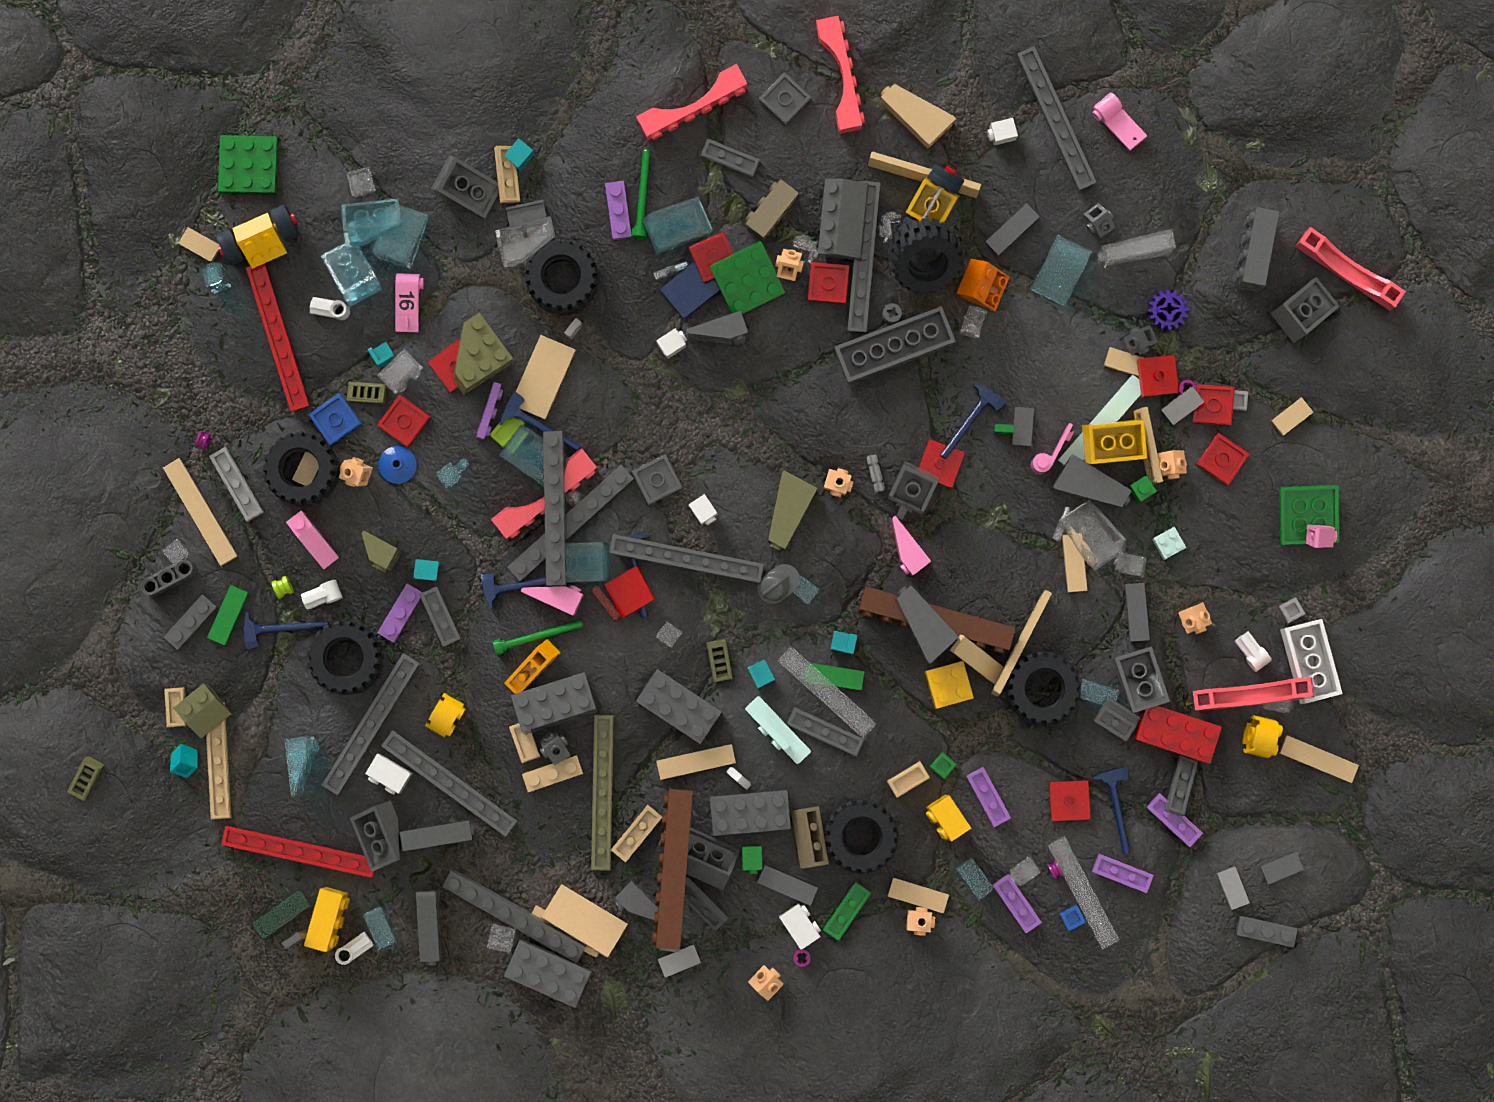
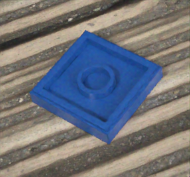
M340 393L308 414L330 446L362 425Z

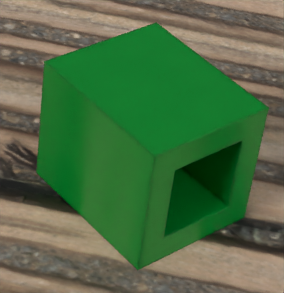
M1147 475L1128 487V489L1132 490L1131 495L1137 504L1157 492Z
M742 846L743 870H747V874H758V870H762V846Z

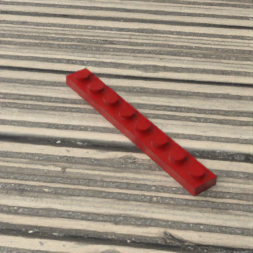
M264 263L253 269L251 266L246 267L290 411L295 412L308 408L310 404L266 264Z
M225 826L221 845L373 878L375 871L371 872L364 855Z

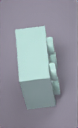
M1175 527L1152 539L1163 560L1186 548Z

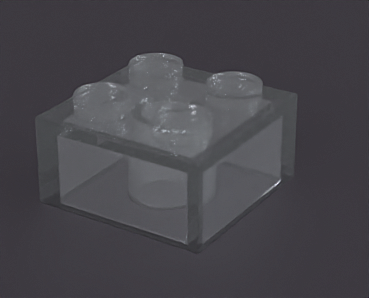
M370 167L346 172L354 198L377 192Z
M493 923L487 948L511 953L517 929Z

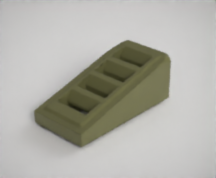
M349 382L347 401L385 405L387 385ZM354 387H357L356 397H353ZM361 387L365 388L363 398L360 397ZM369 388H372L371 398H368ZM376 389H379L378 399L375 398Z
M725 639L707 642L713 681L733 679ZM723 647L722 650L712 651V648ZM724 654L723 658L713 659V656ZM726 663V665L715 667V664ZM727 670V673L716 675L717 671Z
M89 756L84 758L67 792L85 801L104 764ZM83 772L90 774L92 777H88L87 775L83 774ZM79 779H82V780L86 781V782L88 783V785H86V784H84L83 782L79 781ZM77 785L83 788L85 791L82 792L75 788V786Z

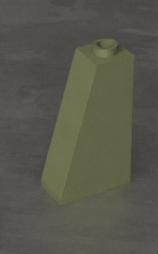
M785 470L782 472L768 542L771 543L770 547L778 551L787 548L818 489Z

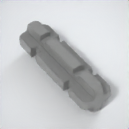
M870 455L867 457V462L870 465L869 470L872 482H874L875 492H882L885 490L884 482H882L880 466L877 464L878 458L876 455Z

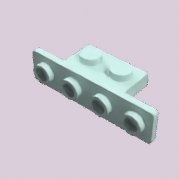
M759 696L745 708L760 725L758 729L765 736L769 734L774 739L771 743L778 750L782 748L796 764H799L810 754L811 750Z

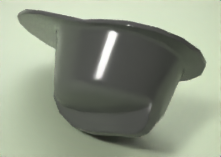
M781 564L772 569L761 578L760 584L758 583L757 588L760 598L769 604L781 602L798 588L800 583L798 571L788 564Z

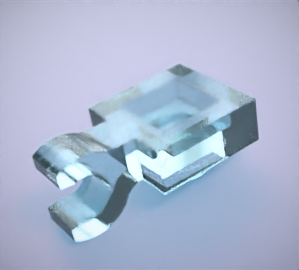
M463 458L455 466L452 462H449L435 474L446 489H448L463 478L460 472L469 467L470 464Z

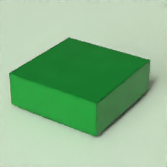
M996 424L993 427V434L1012 435L1014 433L1013 425Z
M941 752L929 767L945 779L957 764Z

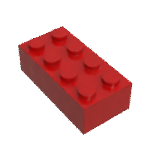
M1160 706L1142 710L1141 720L1138 722L1133 740L1205 764L1211 763L1221 726Z

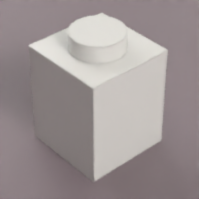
M1013 118L993 122L990 124L989 130H987L989 140H993L994 146L1015 141L1018 137Z
M676 328L656 340L657 345L667 359L686 348L685 341L687 339L683 332H678Z
M705 494L689 504L690 509L701 525H709L716 520L715 516L718 514Z

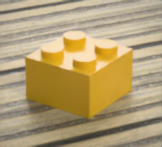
M963 661L924 672L935 709L974 698Z

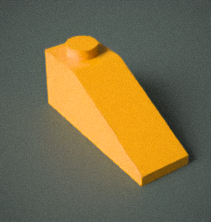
M548 639L535 648L504 684L514 694L523 692L561 652Z

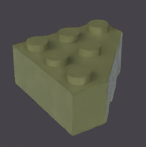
M480 312L465 321L461 329L453 381L463 395L510 366L513 360Z

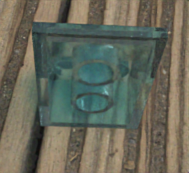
M699 197L651 212L642 219L657 254L672 250L713 232Z
M399 199L341 205L346 247L366 245L401 227Z
M393 203L378 233L372 254L376 258L411 269L429 215Z
M1057 235L1031 290L1065 306L1092 251Z
M355 238L321 255L349 307L383 290Z
M520 425L499 456L544 487L543 438L529 428ZM564 454V468H565L566 460L569 458V457H567L565 454Z
M566 543L567 583L609 582V543Z
M314 736L285 739L291 797L302 796L316 758V751H319L318 740H315Z

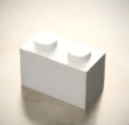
M377 754L365 774L369 776L368 780L377 785L379 782L386 786V791L395 795L396 792L399 794L403 791L413 773L385 756Z
M798 903L780 915L779 918L802 950L820 938L819 932L821 930L815 921L811 923L808 916L810 913L804 905L801 907Z

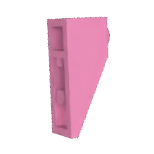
M300 511L286 522L323 569H326L339 559L338 555L305 512Z
M895 516L891 521L899 559L902 564L900 568L906 575L910 574L913 576L929 564L931 560Z
M572 585L570 588L560 586L521 589L522 593L572 616H575L584 597L580 593L581 589Z

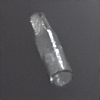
M685 261L656 271L653 274L655 279L659 280L687 268L688 265Z
M1065 507L1053 534V540L1060 542L1071 508Z

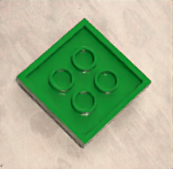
M220 135L218 192L276 194L278 137Z
M761 241L709 266L731 314L741 311L743 314L785 293Z
M1339 485L1279 487L1281 545L1306 544L1307 525L1334 527L1335 531H1337V540L1334 543H1339Z

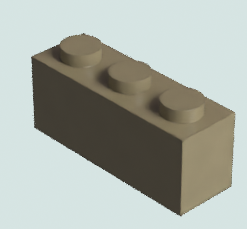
M781 179L778 183L774 182L768 190L770 192L766 198L763 196L757 204V210L755 212L751 211L745 219L747 221L746 228L763 241L799 197V193Z
M819 806L791 811L800 868L829 864Z

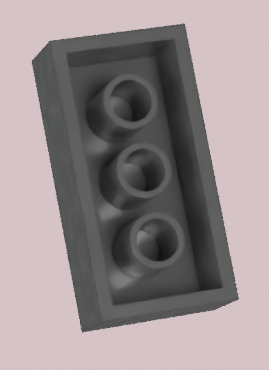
M1256 207L1253 212H1250L1249 216H1246L1244 227H1247V230L1241 240L1243 251L1239 253L1237 264H1240L1239 271H1236L1234 277L1237 289L1258 293L1266 286L1279 211Z
M658 669L636 700V702L699 744L703 742L722 713Z
M585 672L511 695L521 732L524 735L598 712Z
M787 790L710 797L713 836L791 829Z
M521 939L504 977L575 1008L592 969Z

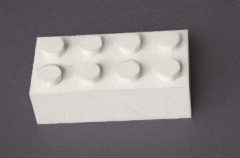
M1319 619L1280 629L1293 679L1311 677L1313 680L1315 698L1300 699V704L1343 694L1323 620Z

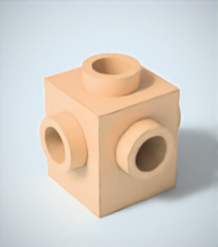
M783 249L782 255H778L775 266L778 267L777 277L795 281L797 272L802 271L804 261H800L802 253Z
M1172 450L1157 453L1162 476H1168V479L1180 478V474L1187 473L1184 451Z
M353 457L350 460H344L341 464L339 478L345 480V484L349 486H366L373 467L364 464L363 460Z
M838 468L835 471L829 469L823 489L830 491V495L836 497L845 496L847 491L851 492L854 481L850 480L851 475H848L846 470ZM836 481H841L842 485H837Z
M1204 603L1178 612L1187 634L1195 631V634L1206 631V626L1212 624L1210 614L1206 610Z
M916 907V910L907 911L906 930L914 931V935L925 936L926 932H931V928H934L935 917L932 916V912H928V908ZM920 918L924 919L922 924H918Z
M765 965L748 981L767 1001L784 984L779 979L781 975L773 967L769 970Z

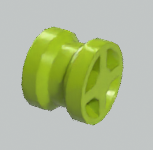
M287 576L282 577L279 581H272L273 589L279 599L283 598L285 594L294 593Z

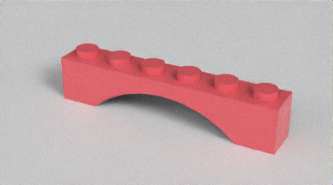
M839 16L816 20L819 43L834 57L842 74L843 95L835 115L839 134L861 130L865 120L863 112H859L858 105H861L859 94H855L854 87H857L855 75L851 76L850 69H853L851 57H847L846 53L849 50L847 39H843L842 33L845 32L844 23L839 20Z
M735 64L720 72L711 90L695 103L677 109L651 108L636 116L637 122L647 141L650 139L656 140L662 136L663 132L677 129L679 127L678 124L694 120L695 116L699 113H708L712 110L713 106L725 104L734 95L736 97L746 92L747 82L738 65Z
M1311 227L1303 234L1295 246L1389 311L1397 306L1406 292L1390 280L1382 278L1355 263L1338 250L1325 236Z
M582 448L566 460L564 468L565 492L569 489L571 491L575 490L580 485L579 481L584 477L588 479L596 473L594 470L597 467ZM545 496L526 506L506 507L491 520L506 539L509 536L512 539L520 533L519 529L523 525L529 526L535 521L534 517L540 513L542 515L545 513Z
M1311 677L1249 686L1193 691L1195 710L1198 712L1315 698Z

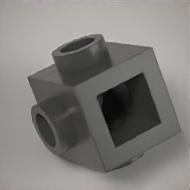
M1099 203L1083 214L1087 222L1086 228L1091 234H1096L1099 238H1102L1115 228L1112 213Z
M1150 325L1143 328L1138 326L1128 331L1130 335L1123 338L1126 348L1130 351L1131 355L1136 353L1143 355L1150 351L1149 347L1158 343Z
M554 731L553 733H547L540 740L542 748H540L541 753L545 759L549 757L554 766L571 756L567 748L568 742L563 734L559 736L557 731Z

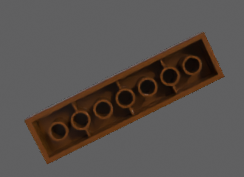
M865 586L858 611L862 612L861 616L872 618L874 615L880 617V621L886 623L896 621L899 622L898 626L909 628L896 601L899 597L898 595ZM929 604L958 637L963 635L979 648L984 649L987 646L995 653L1002 654L1004 651L1010 650L1015 627Z
M669 789L668 794L664 796L663 808H667V813H663L662 827L665 828V833H661L660 847H664L663 853L659 855L658 866L662 867V873L658 872L657 886H660V892H656L655 906H659V909L654 914L653 925L657 926V932H653L652 945H655V950L679 952L693 795V791Z

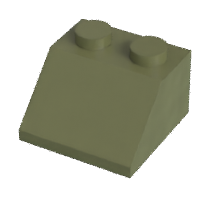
M363 530L362 537L368 558L374 562L372 566L383 572H386V570L392 572L402 551Z
M205 683L173 707L185 724L200 738H203L232 714L209 684Z

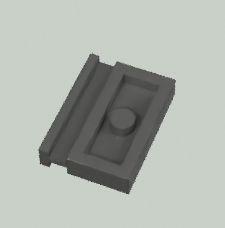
M543 200L506 207L512 236L549 228Z
M1108 697L1093 721L1127 741L1137 723L1141 720V717Z

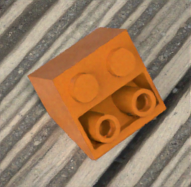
M970 259L957 294L969 302L991 311H996L1009 276L986 261Z

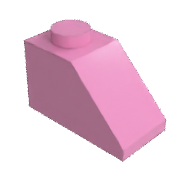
M1307 525L1306 544L1315 548L1333 547V543L1337 540V531H1335L1334 527Z

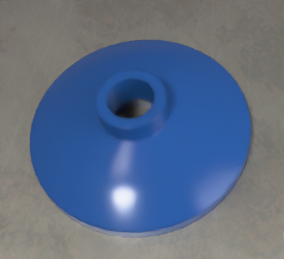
M403 446L388 448L379 459V471L382 477L393 484H402L409 481L417 469V461L414 454ZM395 461L400 462V466L397 468L393 465Z

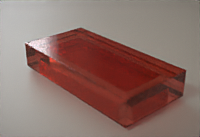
M598 586L594 587L592 592L614 621L621 618Z

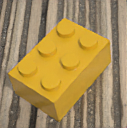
M1144 420L1082 425L1086 463L1097 464L1147 459Z
M943 795L926 807L928 810L926 815L931 822L937 823L939 828L936 830L942 839L953 841L971 829L949 795Z
M329 887L319 890L304 946L328 952L337 946L339 941L337 932L339 928H342L345 917H342L344 909L347 910L350 898H347V892Z

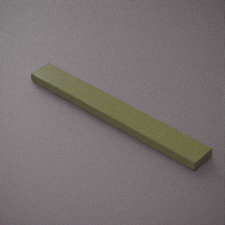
M594 715L591 870H611L614 715Z

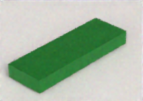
M230 585L209 632L208 639L226 646L248 597V592Z
M807 662L805 682L862 690L865 671Z
M854 882L822 930L839 941L871 892L857 882Z

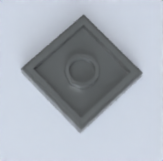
M784 72L758 100L786 126L807 105L812 97Z
M666 454L632 470L648 505L683 489Z

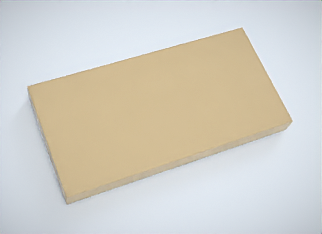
M540 335L516 390L525 399L519 406V409L546 420L576 352L575 349Z
M562 884L541 919L606 958L609 957L628 925Z

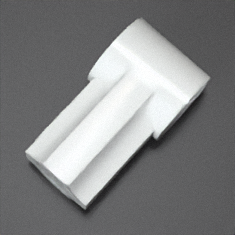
M313 297L310 303L311 314L332 317L338 320H345L350 315L349 307L340 300L333 301ZM340 306H343V313L337 315L336 309Z
M336 580L328 581L316 589L301 594L306 610L343 598Z
M1249 631L1234 641L1246 656L1249 666L1255 672L1272 661L1266 650L1258 645Z
M363 932L336 951L335 959L339 964L346 965L370 949L374 944L368 935ZM342 950H346L350 954V958L347 961H343L340 958Z

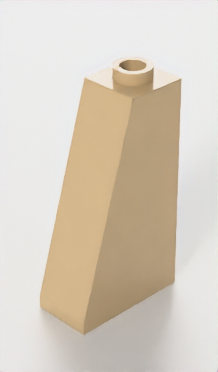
M896 84L891 88L887 86L881 92L880 102L927 149L955 123L956 118L953 115Z

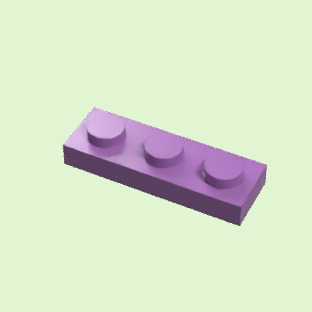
M624 181L605 183L613 240L632 238Z
M494 382L492 384L475 438L483 440L485 436L488 437L492 426L489 425L491 418H495L497 408L494 406L496 400L500 401L503 393L499 383Z
M406 584L377 633L395 643L421 600L419 594L423 592Z
M984 767L966 775L993 827L1009 820L1011 817Z
M1158 793L1146 808L1188 847H1191L1203 833L1185 816L1182 817L1164 811L1167 799Z
M1098 854L1092 872L1145 893L1148 892L1154 876L1101 854Z
M1009 874L993 884V887L1025 933H1028L1042 923Z

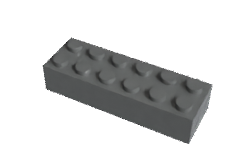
M941 306L835 346L834 352L847 385L953 346L956 341Z

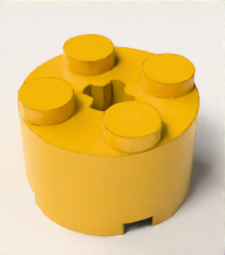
M443 693L444 701L439 700L428 719L431 723L426 722L425 727L445 738L446 735L450 737L455 728L453 722L456 718L460 720L465 708H463V703Z
M1252 715L1250 718L1253 720L1251 723L1247 722L1243 734L1242 744H1246V749L1243 748L1244 753L1269 758L1272 755L1276 756L1278 752V737L1281 736L1283 727L1276 720Z

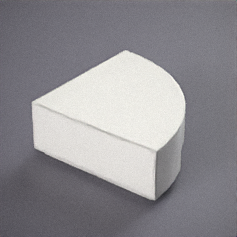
M733 767L727 770V773L746 790L751 786L750 782Z

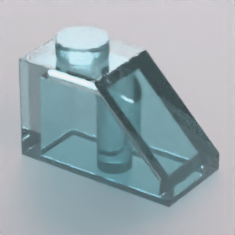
M211 262L205 266V269H202L205 285L214 294L232 286L223 265L219 262Z

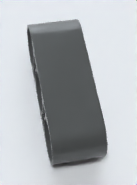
M181 560L143 580L141 590L146 595L157 596L192 578L196 573V566L190 561ZM188 564L190 571L187 574H183L182 567ZM168 573H171L173 576L170 583L165 582V576ZM151 582H154L156 586L153 592L148 591V585Z

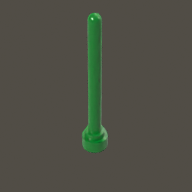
M644 149L642 155L637 221L634 228H632L631 237L636 239H646L647 237L644 217L650 162L649 149Z
M576 621L508 641L494 640L495 653L498 656L504 654L508 648L582 628L584 623Z

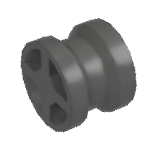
M893 303L886 305L882 313L883 320L891 325L899 322L902 315L901 308Z

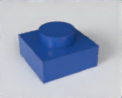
M1077 905L1059 913L1068 931L1086 922Z

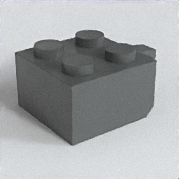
M904 461L888 495V499L897 502L896 506L900 507L896 517L903 520L906 512H912V510L923 514L939 481V477Z

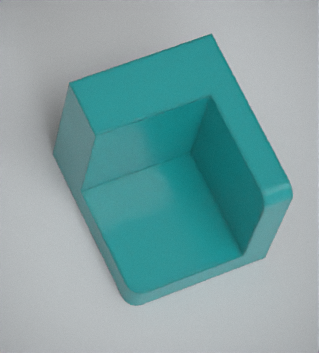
M518 138L506 152L505 158L521 171L535 154L529 146Z
M387 342L375 349H368L380 369L397 359Z
M416 559L413 578L416 580L436 581L438 567H440L441 563L438 561Z
M835 631L830 650L853 655L857 635Z
M765 660L747 667L757 688L775 680Z
M180 744L171 753L170 772L188 778L197 769V749Z

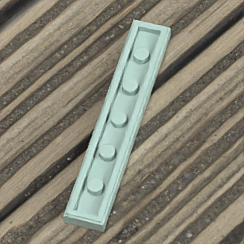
M1132 375L1090 424L1117 422L1141 395L1139 379ZM1083 432L1058 459L1063 466L1071 455H1075L1081 460L1085 459Z

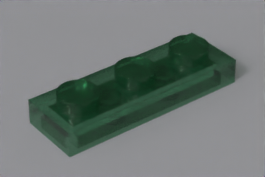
M300 889L252 925L264 940L312 906V904Z

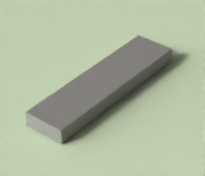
M227 447L210 455L212 463L245 520L249 522L263 514L262 507Z

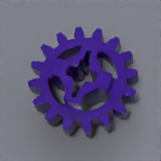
M1167 289L1165 294L1159 291V297L1156 295L1152 297L1153 301L1148 303L1152 308L1148 309L1147 313L1152 314L1148 318L1149 320H1155L1153 326L1159 324L1160 330L1166 327L1167 331H1170L1172 326L1176 330L1178 329V324L1183 325L1185 323L1183 319L1188 318L1185 312L1190 309L1185 307L1188 301L1181 300L1183 294L1177 296L1176 290L1171 294L1169 289ZM1164 299L1163 305L1156 307L1157 303ZM1167 306L1169 310H1172L1170 314H1168V311H1164ZM1180 314L1179 318L1173 322V316Z

